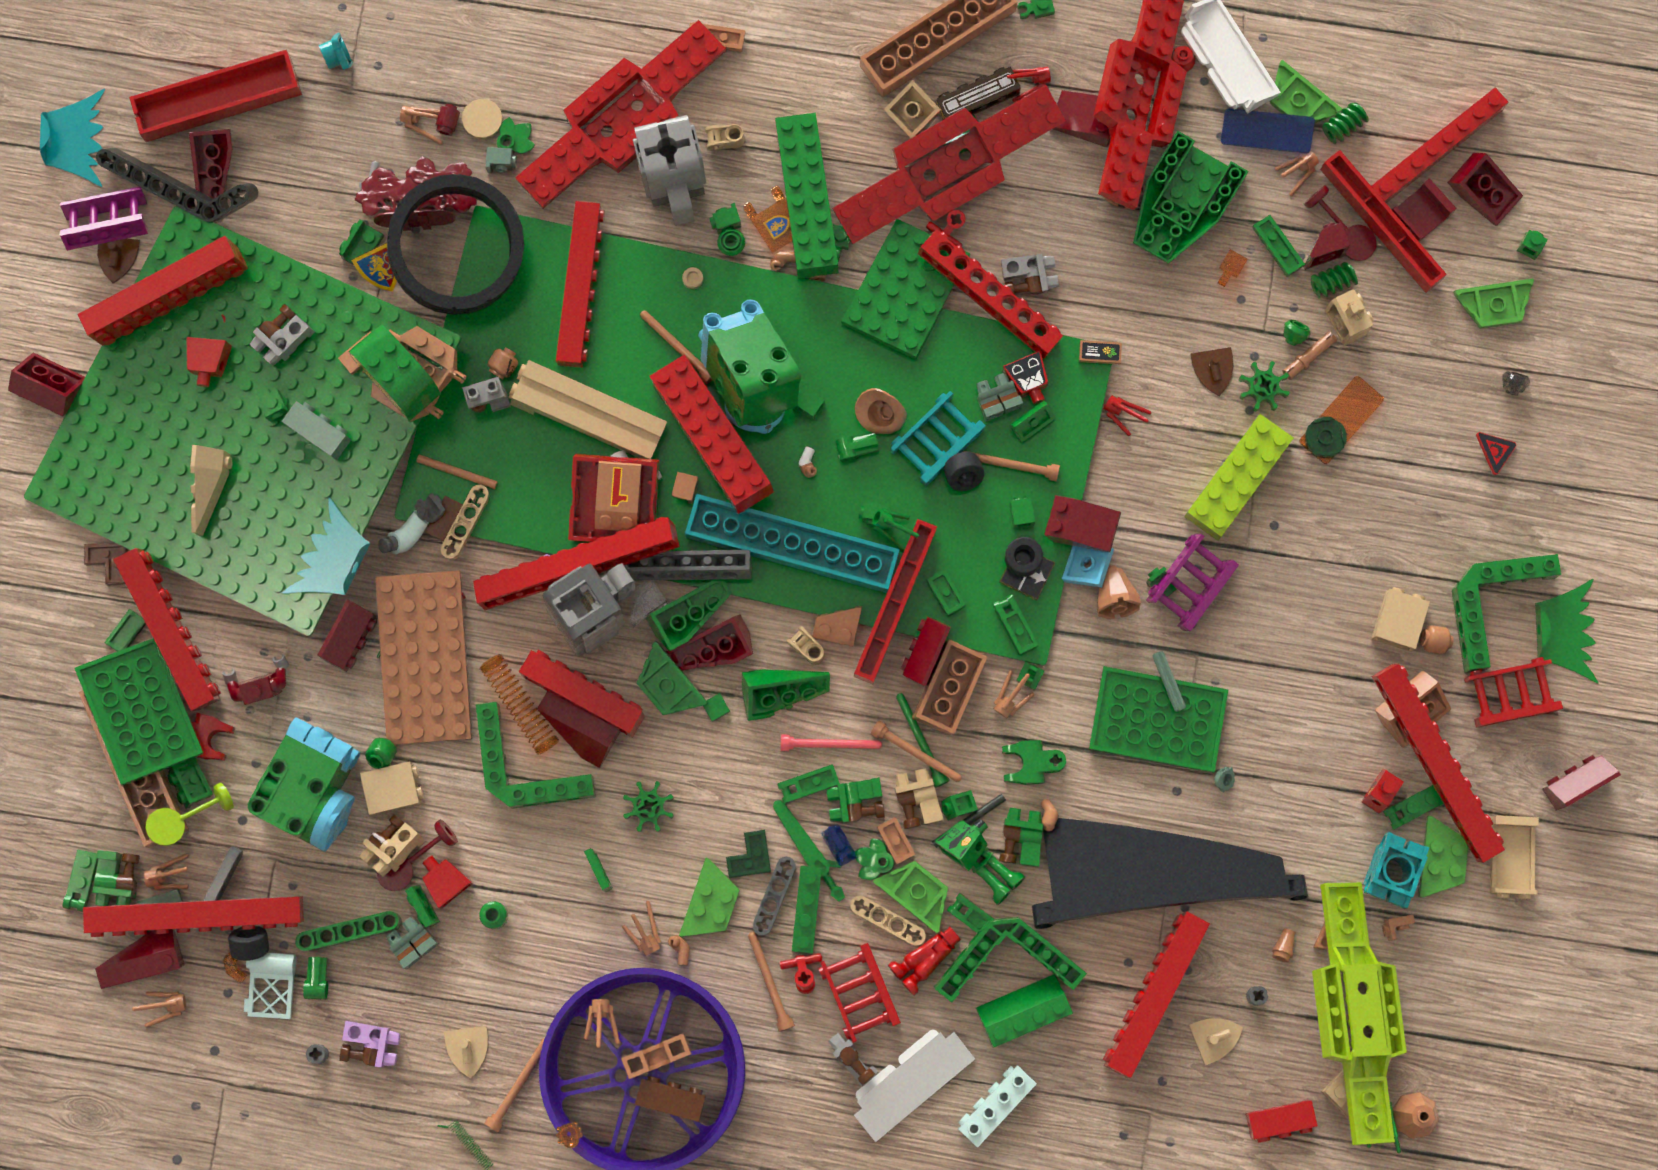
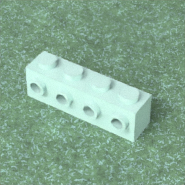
M1018 1065L1015 1068L1010 1066L1003 1073L1005 1078L1000 1084L995 1082L988 1090L989 1096L985 1100L981 1097L973 1106L975 1111L970 1116L966 1113L958 1122L961 1125L958 1130L977 1148L1037 1084Z

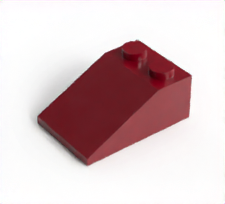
M1062 90L1057 105L1066 121L1053 128V130L1103 147H1107L1110 139L1108 127L1093 116L1098 95Z
M1474 152L1447 182L1464 201L1495 226H1498L1523 197L1521 192L1487 153Z
M1055 495L1044 535L1055 543L1110 553L1121 512L1078 499Z

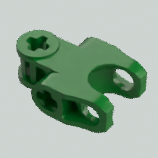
M1041 740L1021 741L1016 744L1002 746V754H1015L1023 761V768L1017 773L1004 775V782L1022 785L1044 784V773L1060 772L1066 764V756L1060 750H1043ZM1053 756H1057V760H1061L1057 766L1050 763Z

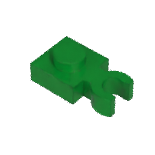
M1030 0L1029 4L1027 2H1020L1017 5V9H1026L1025 13L1020 14V19H1026L1030 14H1034L1035 19L1055 14L1052 0Z

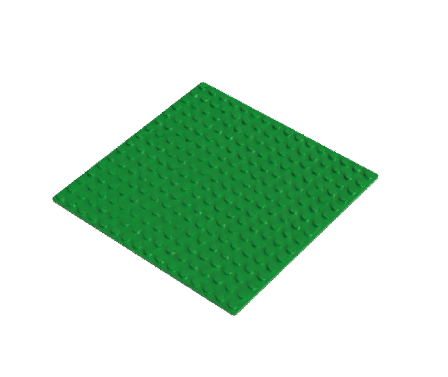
M175 206L134 284L223 236H226L239 248L248 269L244 270L243 274L238 277L229 278L223 285L212 287L204 295L190 299L187 304L171 309L167 315L152 319L150 324L135 328L131 334L120 336L115 339L114 343L101 346L30 482L24 498L129 550L139 548L149 552L154 562L300 633L311 636L333 593L296 592L282 594V592L294 583L304 579V577L297 574L299 571L311 568L301 558L305 553L318 551L311 535H328L324 529L323 521L332 524L329 514V497L350 525L363 536L422 419L421 417L414 421H408L400 414L372 398V380L361 369L352 375L338 358L380 324L398 335H402L418 326L457 350L461 342V337L214 222H206ZM286 304L315 333L310 338L307 336L297 346L296 350L289 355L286 361L281 359L272 366L263 358L270 348L266 346L259 353L250 343L256 336L253 331L259 328L264 321H273L281 314L279 309L282 305ZM222 315H224L225 318H226V321H225V322H224V320H223V318H222ZM287 319L281 328L283 329L290 320ZM187 337L226 340L232 345L222 377L211 376L209 387L197 386L198 375L192 374L187 369ZM413 348L409 349L410 351L425 359L434 366L438 367L439 369L442 370L444 368L439 364L435 363L434 361H432L431 359L427 358L426 356L422 355L418 351L414 350ZM277 389L280 391L288 410L291 409L296 401L302 405L306 402L315 409L313 413L317 416L322 413L332 420L329 423L335 428L339 425L348 432L346 436L351 441L336 460L288 427L282 420L277 422L267 420L259 398ZM297 441L305 442V448L315 451L317 458H314L310 465L300 463L305 459V453L299 449L295 450ZM192 445L224 450L232 458V468L229 469L228 478L203 536L192 533L191 506L195 503L193 493H191V485L195 483V473H191L190 469Z

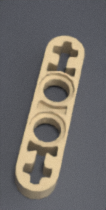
M475 485L470 490L441 546V553L446 559H457L466 545L490 497L489 491L485 486ZM483 490L485 497L478 499L477 504L480 505L478 508L475 504L470 503V501L472 500L475 503L477 499L475 492ZM468 508L476 510V515L471 519L466 518L464 515ZM459 526L466 528V534L463 537L455 535V529ZM451 537H453L456 541L461 542L460 545L457 542L454 545V549L456 550L455 554L450 553V555H447L448 551L446 550V548H451L454 543L453 540H450Z
M856 896L851 900L850 908L852 912L910 945L919 946L925 941L926 934L921 927L864 896ZM863 900V905L869 908L870 904L874 906L870 910L869 917L864 916L867 911L863 909L855 910V901ZM875 910H882L884 912L885 918L883 921L876 922L873 920L872 914ZM894 920H900L904 926L903 930L894 932L891 928V923ZM907 925L911 926L909 931L915 933L918 930L921 932V941L913 942L912 936L909 934L906 935V938L902 936L906 931Z

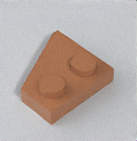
M862 606L835 611L831 614L818 615L812 637L853 647Z

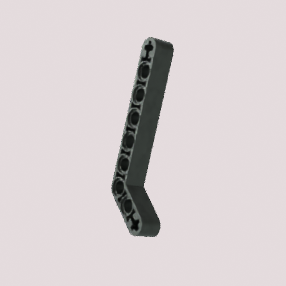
M117 148L101 149L96 154V161L101 167L206 222L222 220L255 201L258 197L257 187L252 183L237 185L213 199ZM125 163L128 165V170L125 168ZM177 190L180 192V197L177 196ZM228 198L231 201V206H229L227 203ZM194 199L197 200V207L194 204ZM212 208H213L214 211H215V215H214V216L212 215V212H211Z

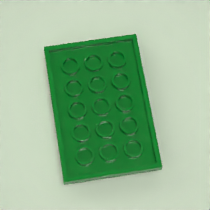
M896 219L844 315L841 324L916 359L954 287L951 281L918 255L920 247L931 234ZM939 251L942 256H949L946 251ZM955 264L956 268L963 270L964 266L962 264Z
M154 638L74 668L121 786L203 754L169 667Z
M1103 666L1089 750L1214 773L1228 689L1175 680L1186 705L1185 709L1176 712L1161 677Z

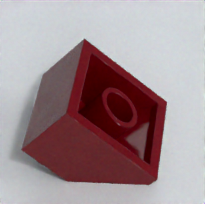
M1333 222L1323 226L1304 265L1305 270L1342 258L1350 247V243L1342 223L1335 225Z

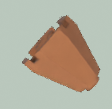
M1111 565L1108 567L1102 588L1099 587L1097 601L1098 617L1115 619L1116 614H1120L1121 618L1127 617L1140 610V597L1122 568Z
M1421 1092L1401 1095L1393 1107V1117L1397 1130L1410 1139L1430 1136L1439 1122L1436 1103Z

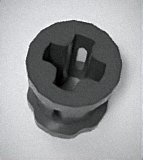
M1262 986L1251 987L1246 993V999L1254 1006L1265 1004L1268 1000L1267 990ZM1260 991L1261 993L1259 996L1262 999L1254 1000L1255 995L1253 994V992Z
M314 1044L306 1051V1058L312 1064L324 1063L329 1057V1051L324 1045ZM317 1050L322 1052V1056H319L318 1059L313 1057V1053L317 1052Z

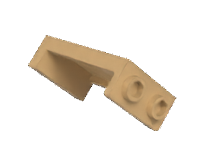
M1493 816L1491 817L1493 822L1492 828L1495 833H1499L1504 841L1502 845L1505 850L1491 858L1490 894H1497V898H1510V895H1518V899H1531V896L1538 895V890H1535V827L1539 826V817Z

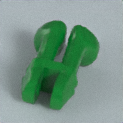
M986 847L980 855L983 859L979 863L976 861L971 869L973 873L979 875L993 890L992 899L999 905L1008 897L1011 890L1016 889L1024 881L1025 876L1020 872H1012L996 859L993 855L994 853L988 851V847ZM989 865L994 871H996L1004 879L1009 888L1003 883H1001L990 871H988L986 866Z

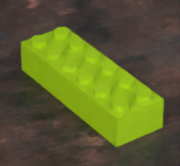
M1259 414L1184 517L1219 541L1294 437Z

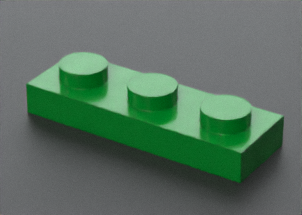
M1268 215L1252 226L1286 277L1304 267L1305 263L1271 215Z

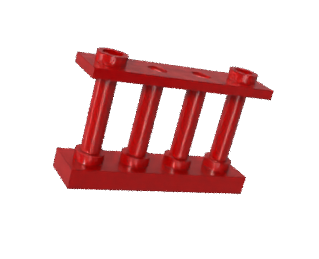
M1544 657L1532 659L1530 664L1485 673L1482 670L1469 672L1470 676L1464 678L1465 683L1474 681L1481 709L1480 717L1474 719L1476 728L1563 709L1562 701L1554 702V698H1551L1544 667L1552 664L1551 659L1544 661ZM1536 670L1543 698L1541 705L1534 706L1533 702L1530 701L1523 671ZM1515 673L1522 701L1521 709L1513 710V707H1510L1503 675ZM1495 678L1502 707L1500 709L1501 713L1493 714L1489 710L1482 679Z
M868 943L860 946L861 951H858L857 955L828 967L825 961L820 962L822 967L818 968L822 979L828 980L846 1027L842 1029L846 1039H851L853 1043L857 1041L855 1035L885 1022L887 1024L891 1023L892 1026L901 1023ZM860 962L862 964L867 963L869 971L865 975L836 987L834 986L831 974ZM868 982H875L877 991L874 992L875 994L847 1006H842L839 994ZM878 1002L880 1004L883 1002L886 1011H883L882 1015L851 1027L847 1018L848 1014Z

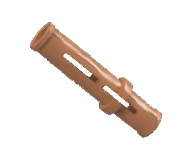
M1328 331L1302 355H1297L1295 361L1282 370L1283 374L1287 373L1289 375L1287 379L1292 380L1303 369L1309 368V364L1337 342L1335 335L1330 336L1332 333Z

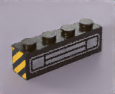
M1011 66L1008 68L1001 67L995 70L992 75L987 77L986 75L980 76L974 83L969 85L967 83L962 84L956 91L951 93L944 92L939 95L936 105L941 109L939 113L942 119L949 117L962 108H966L974 115L1019 95L1021 86L1017 78H1007V75L1014 74Z

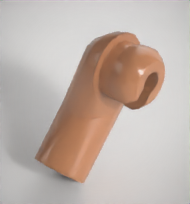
M778 252L770 261V268L773 271H779L787 262H795L794 252Z
M1045 799L1041 802V807L1045 811L1042 824L1044 830L1052 831L1058 819V812L1051 801Z
M678 935L671 936L668 944L678 953L677 964L688 965L689 944Z

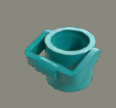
M340 33L333 35L330 41L319 45L329 69L341 65L343 70L352 66L353 61Z

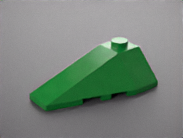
M724 579L712 580L652 612L645 619L656 638L671 651L688 642L732 593Z
M768 669L742 672V694L748 721L774 716L776 711L783 708L788 710L793 707L792 704L802 700L809 701L830 691L829 672Z

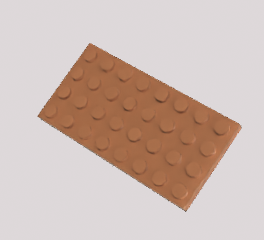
M461 571L376 577L386 738L394 745L472 739Z

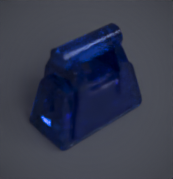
M838 824L829 826L825 831L821 832L824 841L841 867L857 858L853 847Z

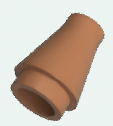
M1283 929L1281 936L1272 949L1273 958L1282 962H1289L1290 958H1293L1294 937L1296 934L1294 931Z

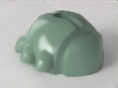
M1224 767V769L1221 768L1216 773L1214 782L1221 792L1229 791L1233 787L1235 782L1233 768Z

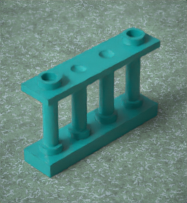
M951 391L947 394H941L935 401L937 404L902 438L898 436L891 443V453L893 455L900 450L921 471L920 482L925 487L944 470L945 463L950 457L964 451L985 430L986 425L981 420L976 424L974 422L971 423L950 402L953 398ZM943 407L965 428L966 434L961 438L959 436L956 437L935 416ZM928 421L951 443V448L947 452L941 451L920 430ZM913 436L936 457L935 460L937 462L933 466H927L906 445Z

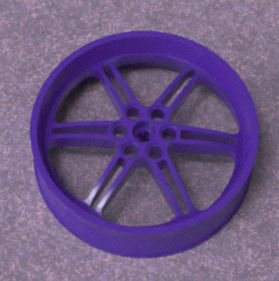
M630 968L601 976L583 986L570 997L556 1014L547 1031L540 1054V1091L550 1121L561 1138L577 1154L606 1170H675L692 1162L710 1149L725 1133L736 1115L744 1090V1050L740 1035L728 1012L710 992L699 984L676 973L661 969ZM644 982L656 984L659 994L641 1043L637 1046L632 1045L618 1031L619 1040L623 1044L617 1049L601 1030V1039L617 1057V1065L608 1070L570 1080H563L559 1075V1054L564 1035L571 1021L578 1016L588 1021L587 1009L589 1006H592V1000L600 999L617 988ZM669 990L670 996L657 1039H650L649 1036L665 991ZM677 996H685L704 1008L716 1021L723 1033V1041L719 1045L691 1051L692 1055L716 1050H723L724 1055L675 1068V1062L669 1063L670 1068L667 1072L663 1073L657 1068L648 1072L647 1076L660 1078L662 1084L668 1085L667 1078L670 1074L721 1061L726 1065L728 1072L725 1100L719 1116L712 1125L706 1126L700 1122L693 1121L700 1130L699 1134H695L680 1117L670 1115L689 1134L688 1143L681 1149L659 1158L634 1160L628 1156L627 1146L641 1106H635L621 1151L617 1152L615 1148L628 1102L635 1104L636 1098L630 1095V1089L633 1086L639 1087L641 1079H647V1076L641 1075L629 1079L627 1075L624 1082H619L616 1080L615 1074L620 1069L626 1072L621 1059L623 1058L622 1053L626 1048L636 1053L643 1050L644 1046L648 1043L654 1046L662 1042L673 1000ZM602 1018L605 1025L612 1031L610 1021L607 1018ZM592 1020V1025H591V1027H592V1028L595 1030V1032H596V1031H597V1025H596V1023ZM609 1074L611 1081L608 1084L574 1091H562V1087L565 1085ZM618 1086L624 1090L625 1095L612 1143L608 1147H603L588 1139L575 1127L563 1109V1101L570 1095Z

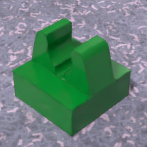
M1025 662L1016 682L1020 683L1024 676L1029 674L1030 677L1024 686L1035 690L1044 670Z

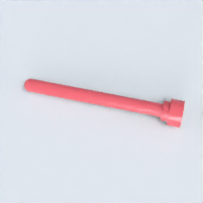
M781 734V751H789V749L794 747L880 749L882 742L879 740L794 739V737H790L788 734Z

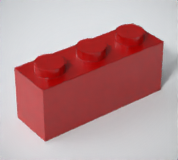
M1312 1100L1245 1113L1251 1139H1257L1258 1143L1270 1141V1136L1278 1135L1279 1138L1292 1136L1291 1132L1299 1130L1300 1134L1312 1132V1127L1318 1126Z

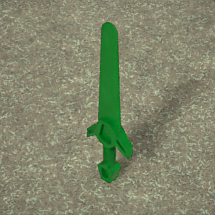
M775 801L773 803L774 811L807 865L822 868L821 877L825 880L824 882H826L827 886L830 887V895L840 902L845 898L843 889L836 886L837 884L829 875L830 867L841 868L836 861L826 860L783 801Z

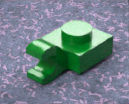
M833 224L837 259L839 262L842 249H849L850 240L842 226Z

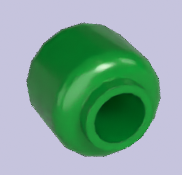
M375 738L366 750L365 757L371 767L381 769L390 766L397 750L389 739Z
M490 901L482 906L479 912V919L489 929H500L507 923L508 911L502 903Z

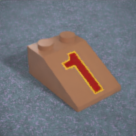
M599 461L595 529L627 531L639 525L641 464Z

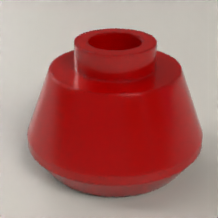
M1187 46L1173 48L1171 59L1187 72L1190 71L1196 61L1193 51Z

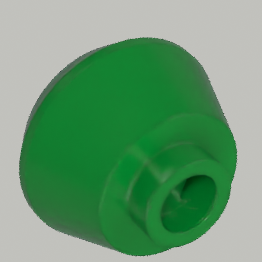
M726 229L719 235L717 245L723 254L735 256L743 251L745 238L739 230Z
M1291 319L1284 324L1283 336L1290 345L1302 344L1311 335L1310 328L1297 320Z

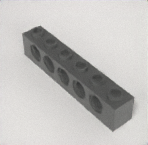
M750 550L666 551L624 565L634 581L752 579Z

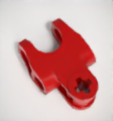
M196 713L194 722H191L203 751V754L197 756V758L225 761L227 755L215 751L211 746V739L219 732L234 734L235 727L223 723L215 717Z

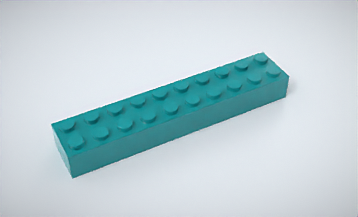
M696 494L685 531L687 539L727 550H750L751 556L884 593H887L900 550L751 508L738 514L731 503Z

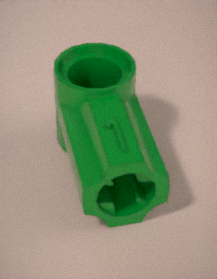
M875 433L855 438L848 436L835 441L840 462L851 461L861 455L879 452Z
M308 957L307 980H305L303 988L304 999H327V957Z

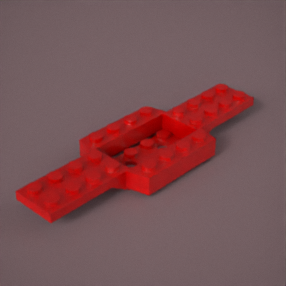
M1143 0L1136 32L1132 40L1117 39L1110 44L1093 115L1108 127L1111 139L1098 194L1132 210L1138 206L1151 146L1163 148L1171 143L1187 73L1185 69L1171 59L1184 0ZM1161 71L1153 103V108L1150 116V121L1148 125V130L1145 131L1147 117L1150 111L1152 95L1154 94L1156 78L1158 76V72ZM1136 74L1142 76L1143 84L1137 83L1135 79ZM1127 110L1134 112V120L1129 119Z
M698 20L642 69L626 58H623L563 110L572 129L515 177L516 181L544 209L584 173L600 163L607 165L617 173L621 172L637 158L633 139L636 138L634 128L679 117L671 103L672 100L687 84L725 53L726 48ZM637 80V84H635L630 90H628L623 96H621L615 103H613L594 121L587 125V127H585L584 129H580L598 112H600L606 105H608L613 99H615L620 93H622L627 87H629L634 81ZM634 101H641L643 103V108L639 111L633 110L631 106ZM610 127L613 133L609 137H604L601 134L602 129Z
M1047 85L981 122H978L966 108H962L893 148L892 151L897 170L832 209L852 244L916 207H919L931 221H935L1003 182L1005 178L1000 163L1001 158L1059 126L1066 120ZM970 129L968 133L964 134L958 139L938 149L937 151L912 164L911 166L905 167L906 165L912 163L913 161L919 159L920 157L926 155L932 150L938 148L939 146L945 144L946 142L952 140L953 138ZM968 149L970 151V158L967 161L960 159V150ZM985 163H991L924 202V199L927 196L933 194L939 189L959 179L960 177L978 168L979 166ZM932 169L935 172V178L932 181L925 180V170Z

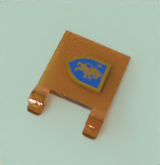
M778 185L771 189V194L777 201L775 204L759 214L756 213L750 202L745 204L743 208L772 253L792 242L787 201Z

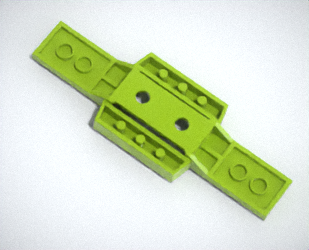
M1362 882L1324 883L1320 885L1330 965L1312 971L1322 1057L1342 1062L1352 1145L1394 1143L1386 1075L1390 1058L1407 1053L1396 966L1378 962L1370 948ZM1340 970L1343 972V978H1342V979H1343V982H1344V984H1345V992H1346L1345 1002H1346L1347 1008H1348V1016H1349L1348 1025L1350 1026V1032H1351V1047H1352V1049H1353V1050L1351 1051V1053H1350V1046H1349V1038H1348V1030H1347V1022H1346V1014H1345V1006H1344V998H1343V990H1342V982H1341ZM1360 982L1364 983L1367 987L1364 995L1358 991V984ZM1365 1026H1369L1372 1029L1371 1038L1365 1037L1363 1033Z

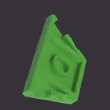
M1284 60L1280 61L1275 84L1281 93L1270 100V104L1300 129L1341 112L1342 108Z
M1534 279L1458 289L1454 291V296L1480 329L1521 323Z
M1428 815L1424 846L1429 847V851L1420 877L1418 896L1420 898L1464 884L1468 846L1463 837L1433 816Z
M705 858L679 934L681 937L727 930L740 890L709 858Z
M913 861L873 881L874 884L936 934L939 932L948 887L920 864Z

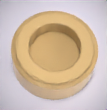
M694 267L685 270L682 276L684 285L689 289L699 288L703 283L702 272Z

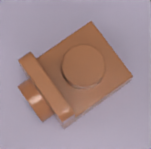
M1414 915L1384 920L1385 924L1382 925L1383 934L1385 937H1388V941L1397 940L1394 927H1396L1397 931L1409 929V924L1415 923Z

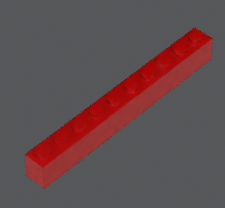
M660 517L654 522L639 524L627 531L621 530L608 537H599L596 541L578 544L575 548L569 550H560L557 554L541 556L538 560L523 562L517 567L502 569L499 573L481 576L480 579L473 581L477 604L484 610H488L547 591L551 584L579 566L584 567L591 563L599 574L611 570L619 564L626 565L678 548L679 542L675 524L668 517Z
M1399 663L1392 664L1371 677L1475 860L1484 863L1505 850L1502 845L1504 841L1499 833H1495L1492 828L1493 822L1489 815L1484 814L1481 808L1483 806L1478 796H1474L1471 791L1472 785L1467 777H1463L1460 771V763L1451 756L1449 744L1446 740H1442L1439 735L1440 729L1436 722L1430 719L1428 715L1430 712L1426 704L1421 703L1418 698L1419 692L1414 684H1410L1407 678L1409 676L1404 666H1400Z
M303 896L83 907L84 933H91V937H104V932H112V936L126 935L125 931H134V935H145L147 930H155V934L169 933V929H177V933L190 932V928H199V932L212 931V927H220V931L233 930V926H242V930L255 929V925H263V929L276 928V924L284 923L285 928L298 927V923L304 922Z

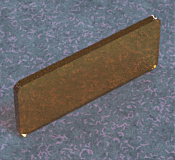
M1355 376L1320 417H1332L1340 422L1346 430L1348 442L1384 401V397L1361 377ZM1304 434L1300 438L1299 443L1308 450ZM1315 456L1323 464H1328L1334 458H1320L1318 456Z

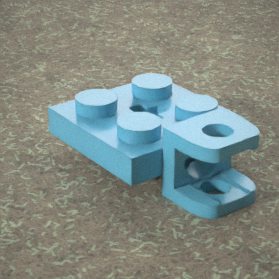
M1072 546L1062 580L1065 583L1102 588L1114 549L1111 548L1109 553ZM1089 560H1091V566L1086 568L1084 564L1089 563Z

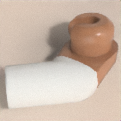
M806 446L798 464L803 475L809 478L816 475L817 469L811 462L815 450Z

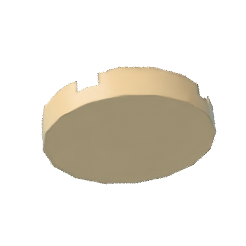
M488 99L472 101L465 107L462 113L464 129L475 139L486 140L494 137L500 130L499 127L503 122L500 108L496 103Z

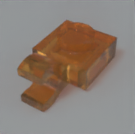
M1230 249L1219 267L1224 272L1218 284L1225 287L1231 275L1237 278L1248 259Z

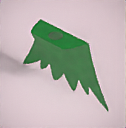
M1591 579L1567 593L1535 603L1537 658L1544 657V661L1551 659L1553 664L1574 671L1598 684L1593 672L1583 662V660L1590 661L1592 658L1585 651L1581 650V648L1589 647L1596 643L1592 637L1582 632L1595 619L1579 614L1589 605V602L1580 601L1591 587L1594 580Z

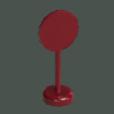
M1324 185L1304 203L1305 207L1310 209L1319 203L1337 224L1342 223L1350 243V247L1345 255L1355 261L1368 259L1376 250V236L1371 229L1364 225H1352L1348 228L1322 200L1329 193V188Z
M438 820L434 824L438 836L412 857L406 858L399 865V869L396 872L391 869L383 877L377 873L380 885L390 891H400L406 888L413 877L412 862L441 840L448 846H454L458 843V839L452 829L443 820Z

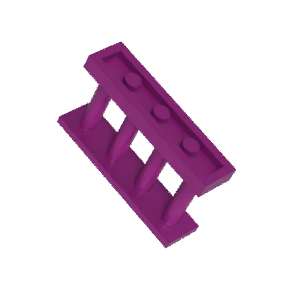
M135 187L60 203L66 220H69V228L60 230V237L66 250L148 234V227L142 213L139 214L138 208L140 205L147 204L142 188ZM130 208V216L118 218V210ZM110 212V220L98 222V214ZM90 216V224L78 226V218Z
M1194 534L1188 537L1182 552L1159 583L1149 590V596L1146 599L1148 603H1156L1159 600L1179 616L1180 623L1177 626L1183 631H1191L1239 566L1234 560L1221 561L1201 545L1200 542L1205 537L1203 534ZM1194 550L1216 567L1217 572L1213 577L1209 578L1188 561ZM1182 567L1204 584L1205 589L1201 594L1197 595L1175 577ZM1170 583L1192 600L1193 605L1189 610L1184 611L1163 593Z

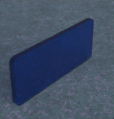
M1228 108L1224 114L1221 143L1223 145L1307 154L1311 151L1315 119L1308 116L1251 111L1247 114L1242 109L1234 110Z

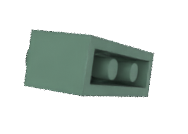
M296 401L282 422L337 460L351 441L346 436L348 432L339 425L336 428L329 423L332 420L322 413L317 416L313 413L315 409L306 402L302 405Z

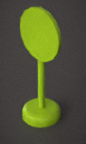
M221 782L217 783L213 787L215 799L183 815H180L171 808L155 810L146 821L145 829L147 836L158 845L169 846L175 844L184 833L185 819L216 803H219L225 811L234 808L228 790Z

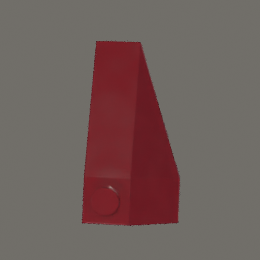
M231 129L189 132L195 189L213 199L223 194L233 152Z
M741 614L691 638L681 646L666 652L677 666L684 671L735 664L752 655L753 648L750 632Z
M169 929V933L155 934V930H151L95 968L100 988L103 989L177 970L183 967L185 963L175 929Z

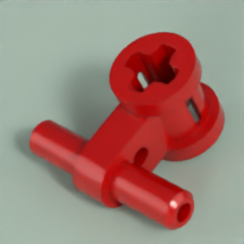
M952 210L947 216L948 224L944 230L931 221L926 225V228L931 232L938 230L945 233L954 245L962 247L963 244L950 234L954 229L964 225L966 217L961 210ZM953 214L956 216L957 214H960V220L962 222H957L954 225L952 223L953 219L951 218V215Z
M821 953L804 956V954L798 955L794 959L780 961V968L784 970L798 967V971L795 974L797 990L802 994H809L815 989V980L812 971L807 969L806 965L822 962ZM804 979H807L806 984H803Z

